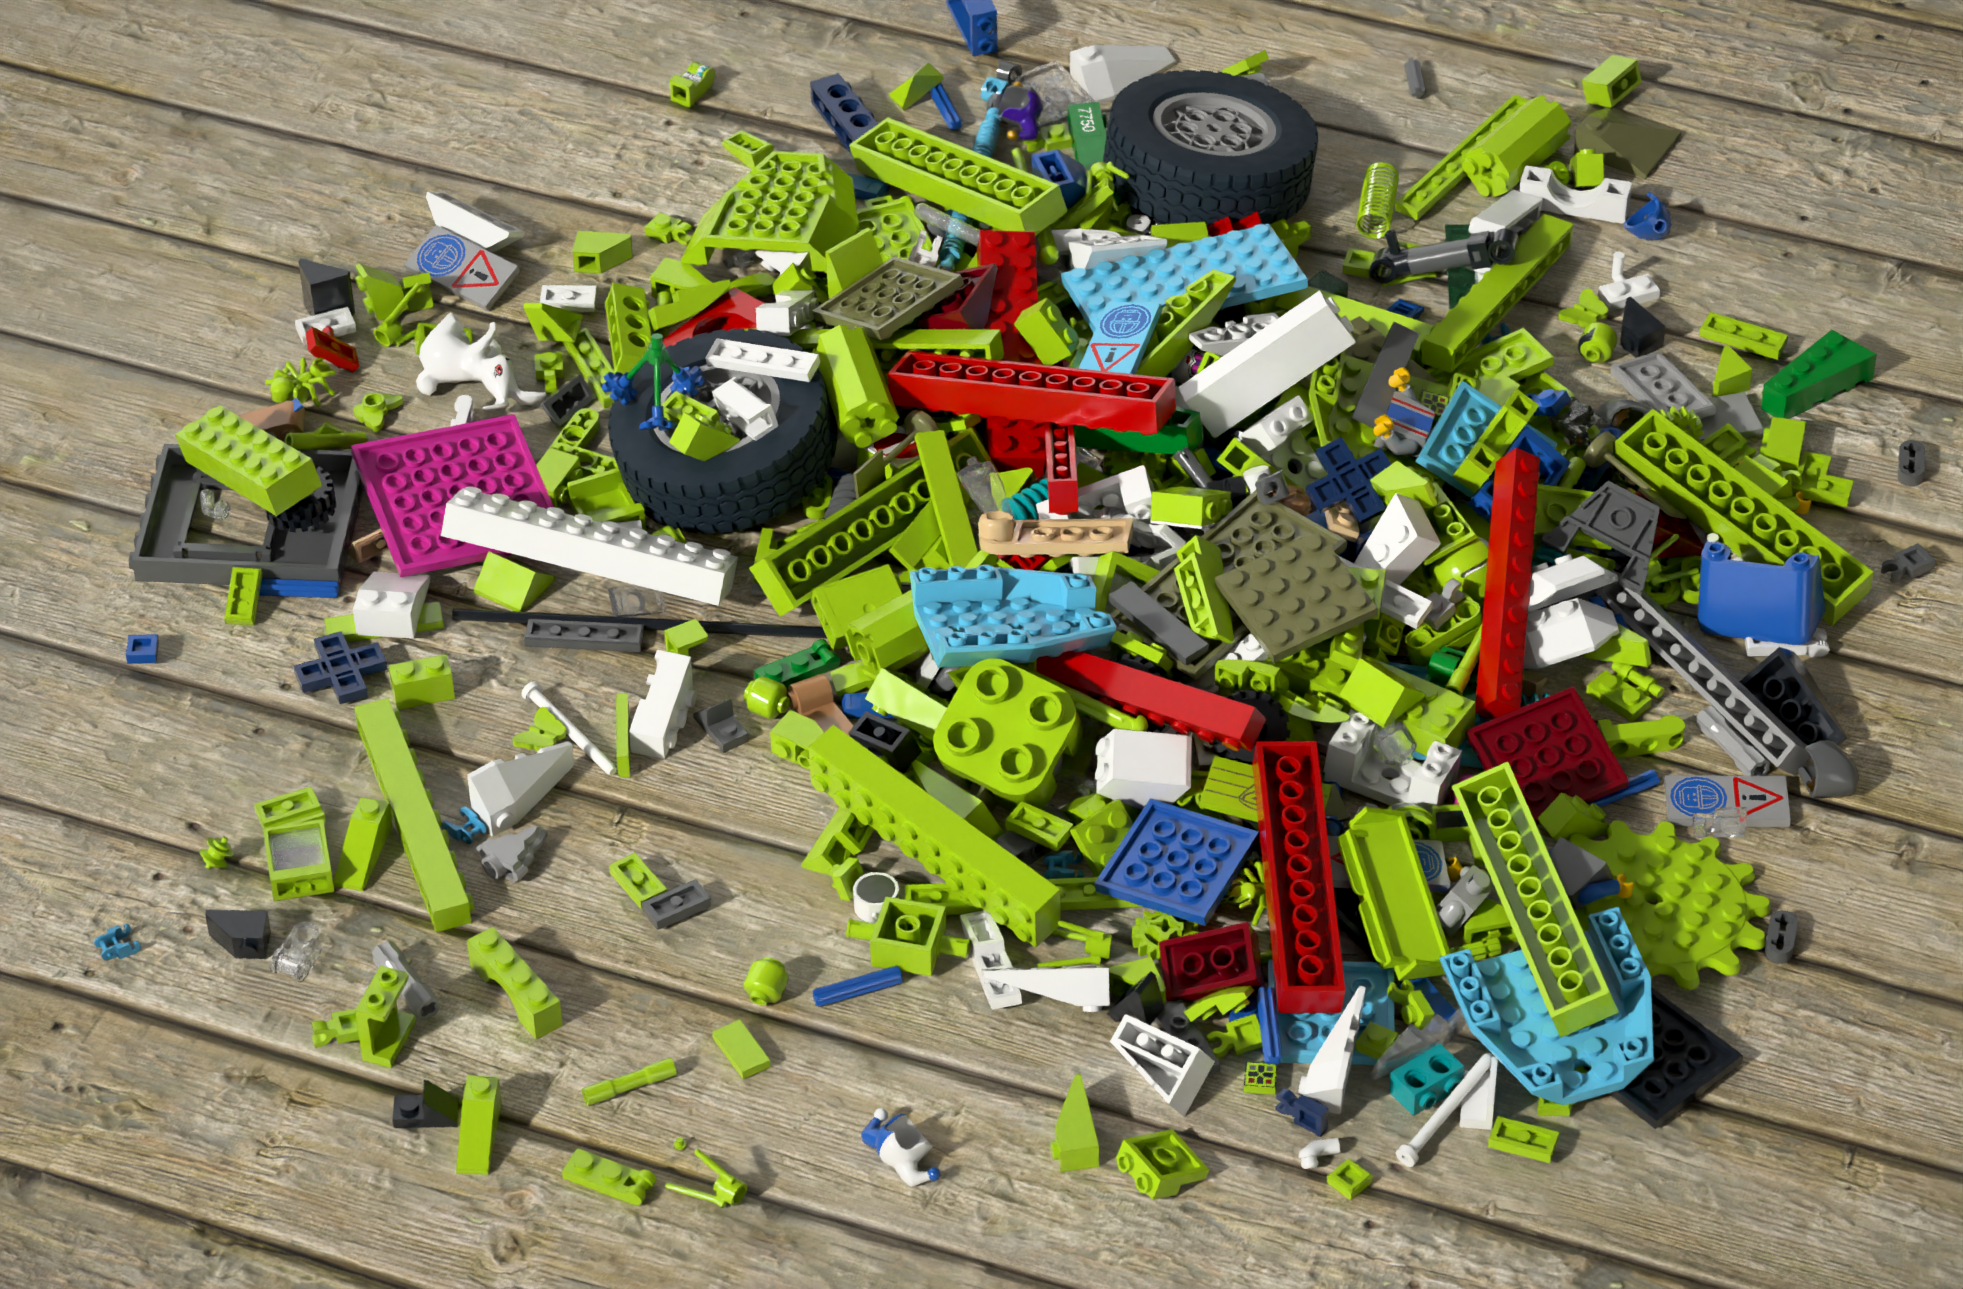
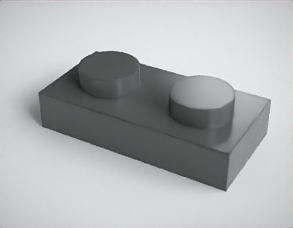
M696 879L642 902L643 912L657 930L711 907L710 896Z

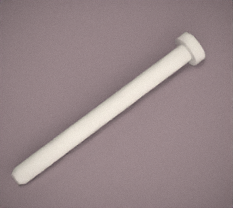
M530 682L523 688L522 697L527 702H534L539 708L546 707L555 716V719L560 720L566 727V734L606 774H615L616 766L542 694L543 688L537 682Z
M1483 1054L1411 1142L1398 1148L1396 1157L1401 1163L1409 1167H1413L1419 1160L1418 1152L1491 1066L1492 1054Z

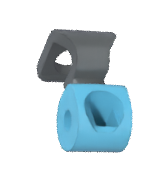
M998 59L997 77L989 76L986 79L981 90V99L988 102L992 94L998 93L1003 95L1010 84L1015 82L1022 83V66L1004 59ZM1014 71L1017 77L1010 76L1011 72Z

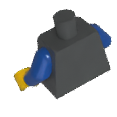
M1560 837L1554 848L1548 850L1574 910H1581L1585 905L1607 896L1617 895L1621 898H1628L1632 895L1634 883H1626L1627 877L1624 874H1619L1616 879H1613L1614 877L1607 862L1568 840Z

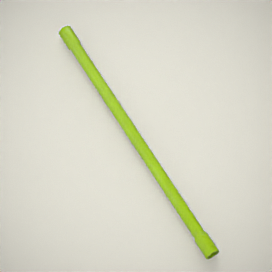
M1572 457L1569 460L1571 463L1561 476L1557 487L1572 489L1576 485L1586 467L1585 462L1581 458ZM1534 539L1532 560L1537 549L1542 545L1541 540ZM1482 624L1458 668L1454 670L1445 689L1462 695L1470 680V675L1479 660Z

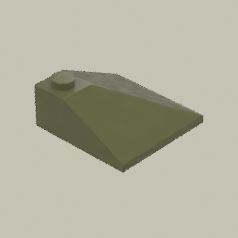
M1607 107L1588 114L1576 128L1574 154L1583 149H1596V154L1603 153L1604 165L1647 179L1680 138L1681 131L1613 107Z

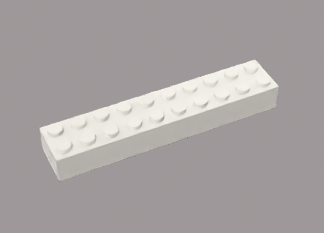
M476 487L462 488L446 503L441 536L717 606L720 605L732 590L738 557L730 555L729 551L723 549H714L712 551L704 549L699 543L687 542L684 544L676 542L671 536L659 535L657 537L647 534V531L643 529L632 528L629 530L619 527L620 525L615 522L604 521L601 523L593 521L587 515L577 514L573 516L565 514L564 510L550 507L545 509L537 507V504L532 501L523 500L517 502L509 500V497L504 494H485Z

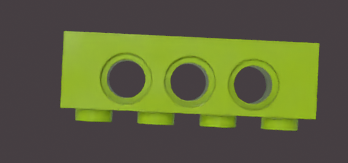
M612 283L605 307L614 372H620L624 375L626 372L629 373L639 362L651 343L652 335L650 330L652 325L648 317L649 300L645 298L644 288Z

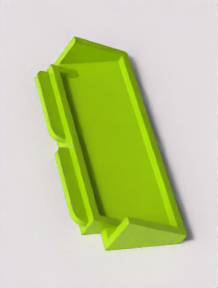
M1364 807L1348 823L1349 829L1337 838V844L1351 888L1358 895L1360 902L1358 910L1373 956L1379 962L1381 970L1395 968L1398 981L1445 975L1439 957L1451 953L1403 811Z

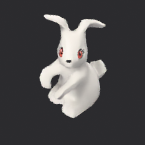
M451 312L430 332L421 345L419 358L424 370L419 374L416 383L417 388L422 394L430 396L436 391V386L439 383L480 381L483 382L487 391L496 398L495 404L482 407L483 410L489 411L507 408L509 406L508 398L514 399L520 405H533L541 402L547 396L546 392H523L518 388L511 358L502 355L501 346L494 339L497 332L495 322L490 323L489 330L479 341L469 345V338L465 331H463V325L456 314ZM490 346L489 354L485 355L487 347Z

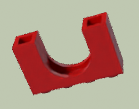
M733 287L663 340V344L666 347L671 344L674 346L677 344L676 342L688 337L691 339L694 338V335L706 332L709 334L716 330L757 329L756 308L766 303Z

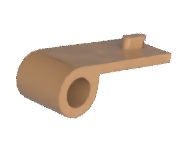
M287 401L238 416L267 433L273 432L277 439L285 443L287 433L304 432L306 411L303 407L298 412H293L294 401Z
M823 673L789 685L787 696L790 698L789 707L791 709L795 708L799 714L814 720L823 732L832 725H835L849 735L853 725L834 703L830 683Z

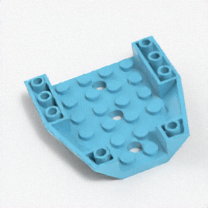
M980 565L977 568L952 566L948 569L940 570L925 567L919 569V571H910L914 616L938 668L973 666L982 660L990 658L1002 659L1011 664L1030 663L1042 656L1048 655L1050 658H1053L1065 651H1074L1076 653L1108 646L1116 632V625L1111 615L1095 610L1096 586L1089 575L993 567L991 565Z
M1618 907L1588 915L1589 931L1584 932L1619 1013L1560 1038L1522 950L1476 963L1470 949L1439 957L1470 1031L1532 1095L1560 1105H1566L1624 1089L1654 1060L1651 976ZM1578 1066H1587L1591 1070L1587 1073H1579L1574 1069Z

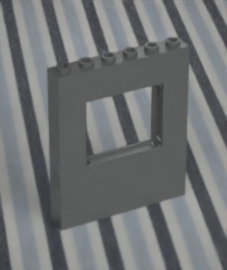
M164 444L161 455H157L156 474L151 476V493L146 494V511L140 515V532L135 533V551L130 552L129 568L134 570L135 581L230 585L232 567L261 569L263 572L262 578L337 581L340 590L349 555L348 550L351 546L364 491V485L351 451L298 450L312 459L315 469L320 466L324 469V473L328 472L330 474L337 507L334 508V515H328L329 521L326 523L319 522L320 527L314 529L313 526H310L308 531L302 532L301 528H298L296 532H290L289 528L282 531L278 525L275 527L271 525L269 520L263 546L186 543L200 489H232L186 462L179 444ZM184 550H188V556L183 554ZM257 553H261V559L257 558Z

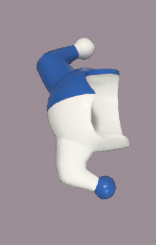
M878 1108L874 1113V1118L861 1133L863 1143L876 1149L881 1160L887 1165L894 1167L903 1182L910 1187L928 1180H938L941 1175L938 1168L932 1167L928 1171H919L917 1168L918 1161L933 1148L931 1143L925 1139L904 1113L898 1114L880 1128L881 1122L887 1120L888 1112L884 1108Z

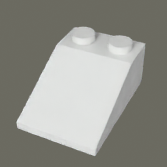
M373 572L358 590L353 607L356 633L366 636L414 639L422 606L430 584V575L415 574L400 577L399 573Z

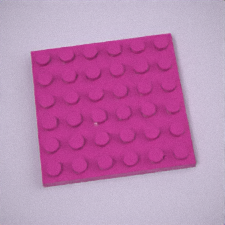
M515 414L351 445L352 457L400 577L484 561L488 551L508 556L514 555L441 536L446 503L462 488L476 487L485 494H504L509 497V500L517 502L523 500L532 501L537 504V507L545 509L554 507Z

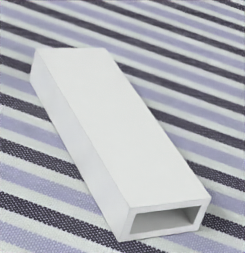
M1319 290L1179 386L1180 392L1191 410L1200 412L1201 422L1212 436L1216 438L1356 343L1351 333L1355 329L1346 316L1341 318L1338 315L1340 309L1332 297L1326 299Z

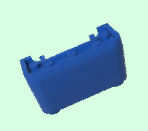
M1706 542L1701 553L1698 623L1702 632L1743 639L1751 637L1753 640L1788 645H1802L1811 640L1825 613L1819 555L1796 553L1788 558L1784 566L1730 560L1731 550L1727 545L1720 542Z

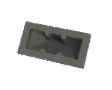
M580 374L548 395L541 406L558 428L578 410H581L595 399L596 395Z

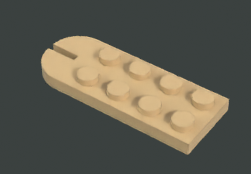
M1000 510L982 514L978 522L979 544L983 551L996 555H1020L1021 557H1033L1036 554H1048L1052 557L1078 554L1079 556L1087 557L1111 551L1120 554L1128 553L1134 529L1133 518L1013 520V516L1010 513Z

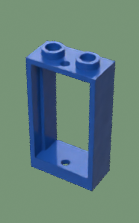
M945 0L973 57L998 52L997 10L992 0Z
M1528 426L1517 435L1503 455L1505 456L1517 447L1539 457V472L1547 478L1542 485L1549 486L1556 485L1571 463ZM1495 469L1467 503L1469 507L1490 524L1493 497L1487 491L1494 483Z

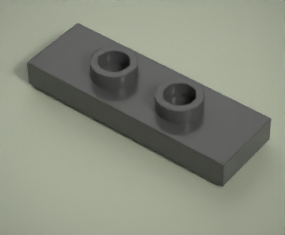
M1181 999L1164 1004L1162 1012L1155 1019L1159 1029L1200 1048L1215 1062L1208 1075L1219 1072V1061L1194 1020L1191 1022L1184 1013L1186 1007Z

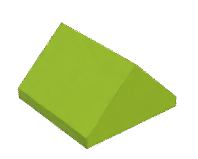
M488 551L475 584L474 593L515 612H524L555 581V576L514 557Z
M1360 658L1341 691L1339 699L1385 728L1425 697V693L1383 665Z

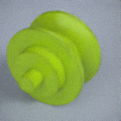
M1553 161L1543 167L1552 169L1557 180L1564 186L1569 182L1568 169L1560 161Z
M223 836L222 839L217 837L208 838L206 840L209 849L200 850V855L206 863V868H225L227 866V862L224 859L225 856L232 857L234 855L230 844L227 842V837Z

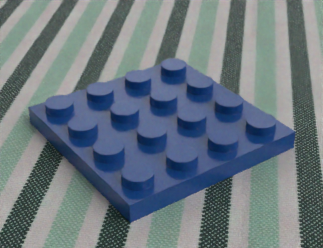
M1149 799L1095 881V891L1206 926L1231 887L1232 881L1236 879L1259 843V832Z

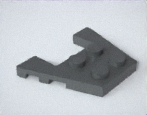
M1607 481L1581 503V506L1576 511L1562 519L1559 525L1550 533L1547 532L1542 537L1541 544L1556 549V551L1565 555L1579 531L1631 557L1618 579V584L1642 596L1660 507Z

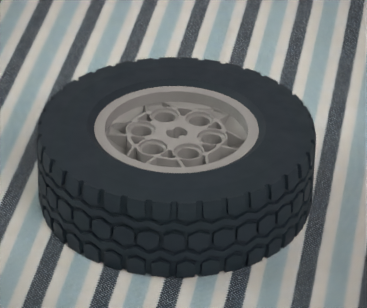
M1205 70L1168 71L1166 73L1153 74L1151 77L1146 76L1139 79L1138 82L1134 81L1122 89L1116 96L1109 114L1103 162L1107 164L1111 161L1115 167L1129 175L1128 179H1124L1113 173L1114 192H1117L1120 198L1128 201V204L1135 209H1140L1141 212L1151 217L1154 216L1158 220L1167 223L1171 222L1172 224L1205 222L1206 226L1229 216L1232 224L1258 212L1264 225L1272 224L1282 219L1288 220L1294 214H1297L1309 196L1318 147V131L1313 118L1305 108L1302 109L1301 104L1296 100H1292V97L1287 94L1280 93L1278 89L1269 85L1266 86L1262 82L1223 72L1214 73L1213 71Z
M726 329L712 331L709 334L706 332L694 335V338L690 339L688 337L676 342L677 344L674 346L671 344L666 347L669 356L678 367L685 368L689 366L692 369L694 366H697L702 370L700 376L705 379V382L700 386H695L698 389V393L695 396H690L688 392L686 396L718 411L712 391L735 377L738 384H742L766 404H771L779 426L755 441L719 413V421L733 428L731 433L740 438V441L735 446L705 462L682 453L669 443L676 428H669L667 431H661L658 427L656 429L639 430L640 423L652 418V406H655L654 365H651L648 361L634 376L632 388L637 391L636 397L631 399L628 405H623L620 398L612 403L608 423L610 445L627 491L635 504H642L648 517L653 518L654 521L664 526L667 524V526H671L674 529H683L684 532L698 533L699 531L702 534H715L719 531L720 533L734 532V529L743 530L753 527L754 524L760 525L770 521L772 517L776 518L787 512L789 507L793 508L803 501L802 498L807 497L815 489V485H819L822 481L825 471L828 472L836 452L837 424L819 368H817L811 381L805 382L707 366L705 359L716 338L805 352L802 347L796 343L793 344L791 340L783 336L779 338L777 334L767 331L762 333L761 330L748 329V331L744 329H730V331H726ZM666 361L663 365H660L661 405L672 395L670 386L674 383L671 378L673 369Z

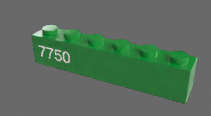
M1099 102L1068 105V129L1072 137L1074 158L1083 164L1086 171L1090 170L1093 164L1103 162L1108 129H1105L1107 128L1106 112L1101 113ZM1114 192L1113 196L1117 205L1125 204V201L1117 195V192Z

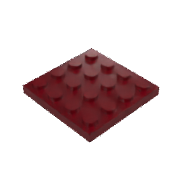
M1574 686L1466 730L1465 737L1485 771L1507 761L1509 762L1536 825L1541 823L1538 820L1540 815L1561 792L1571 797L1577 795L1588 804L1622 790L1629 785L1627 776Z

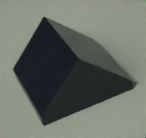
M305 259L299 260L303 299L310 316L348 307L353 316L355 314L350 271Z

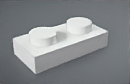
M542 285L540 303L571 312H595L597 286Z
M348 307L295 320L296 330L303 345H307L305 333L311 327L322 331L326 326H330L334 329L335 337L356 332V325Z

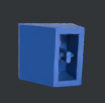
M1058 149L1032 155V174L1060 186L1066 209L1071 208L1086 195L1087 177L1083 164Z

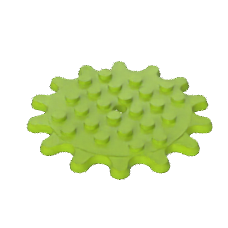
M1616 820L1607 828V840L1594 841L1579 833L1571 835L1568 839L1569 842L1607 862L1614 877L1613 879H1616L1619 874H1624L1627 877L1626 883H1634L1632 895L1628 898L1611 895L1585 905L1581 910L1574 911L1583 932L1589 931L1588 915L1618 907L1651 976V980L1658 974H1666L1673 977L1682 989L1693 990L1700 984L1698 976L1700 969L1709 967L1727 976L1737 975L1741 970L1739 958L1732 951L1738 947L1760 950L1766 946L1764 932L1749 924L1748 920L1754 917L1768 916L1771 913L1770 901L1765 896L1753 895L1742 889V887L1754 881V869L1748 863L1729 865L1719 861L1717 857L1721 853V845L1717 838L1708 836L1697 843L1683 842L1676 837L1674 825L1667 821L1660 822L1652 834L1639 835L1630 830L1625 822ZM1655 898L1657 899L1656 905L1647 903V901H1654Z

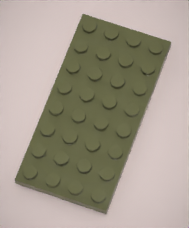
M1257 490L1201 536V538L1220 548L1224 573L1317 531L1321 533L1338 556L1347 549V540L1278 501L1269 505H1262ZM1177 557L1141 589L1190 628L1174 568L1181 563ZM1229 604L1234 635L1233 643L1228 644L1221 640L1201 637L1208 643L1209 651L1188 665L1183 664L1169 651L1166 656L1173 661L1172 667L1197 680L1233 649L1250 631ZM1118 609L1110 614L1111 617L1117 619L1121 623L1120 625L1123 626V629L1120 631L1121 633L1126 635L1128 631H1131L1144 639L1143 644L1150 647L1152 643L1163 647Z

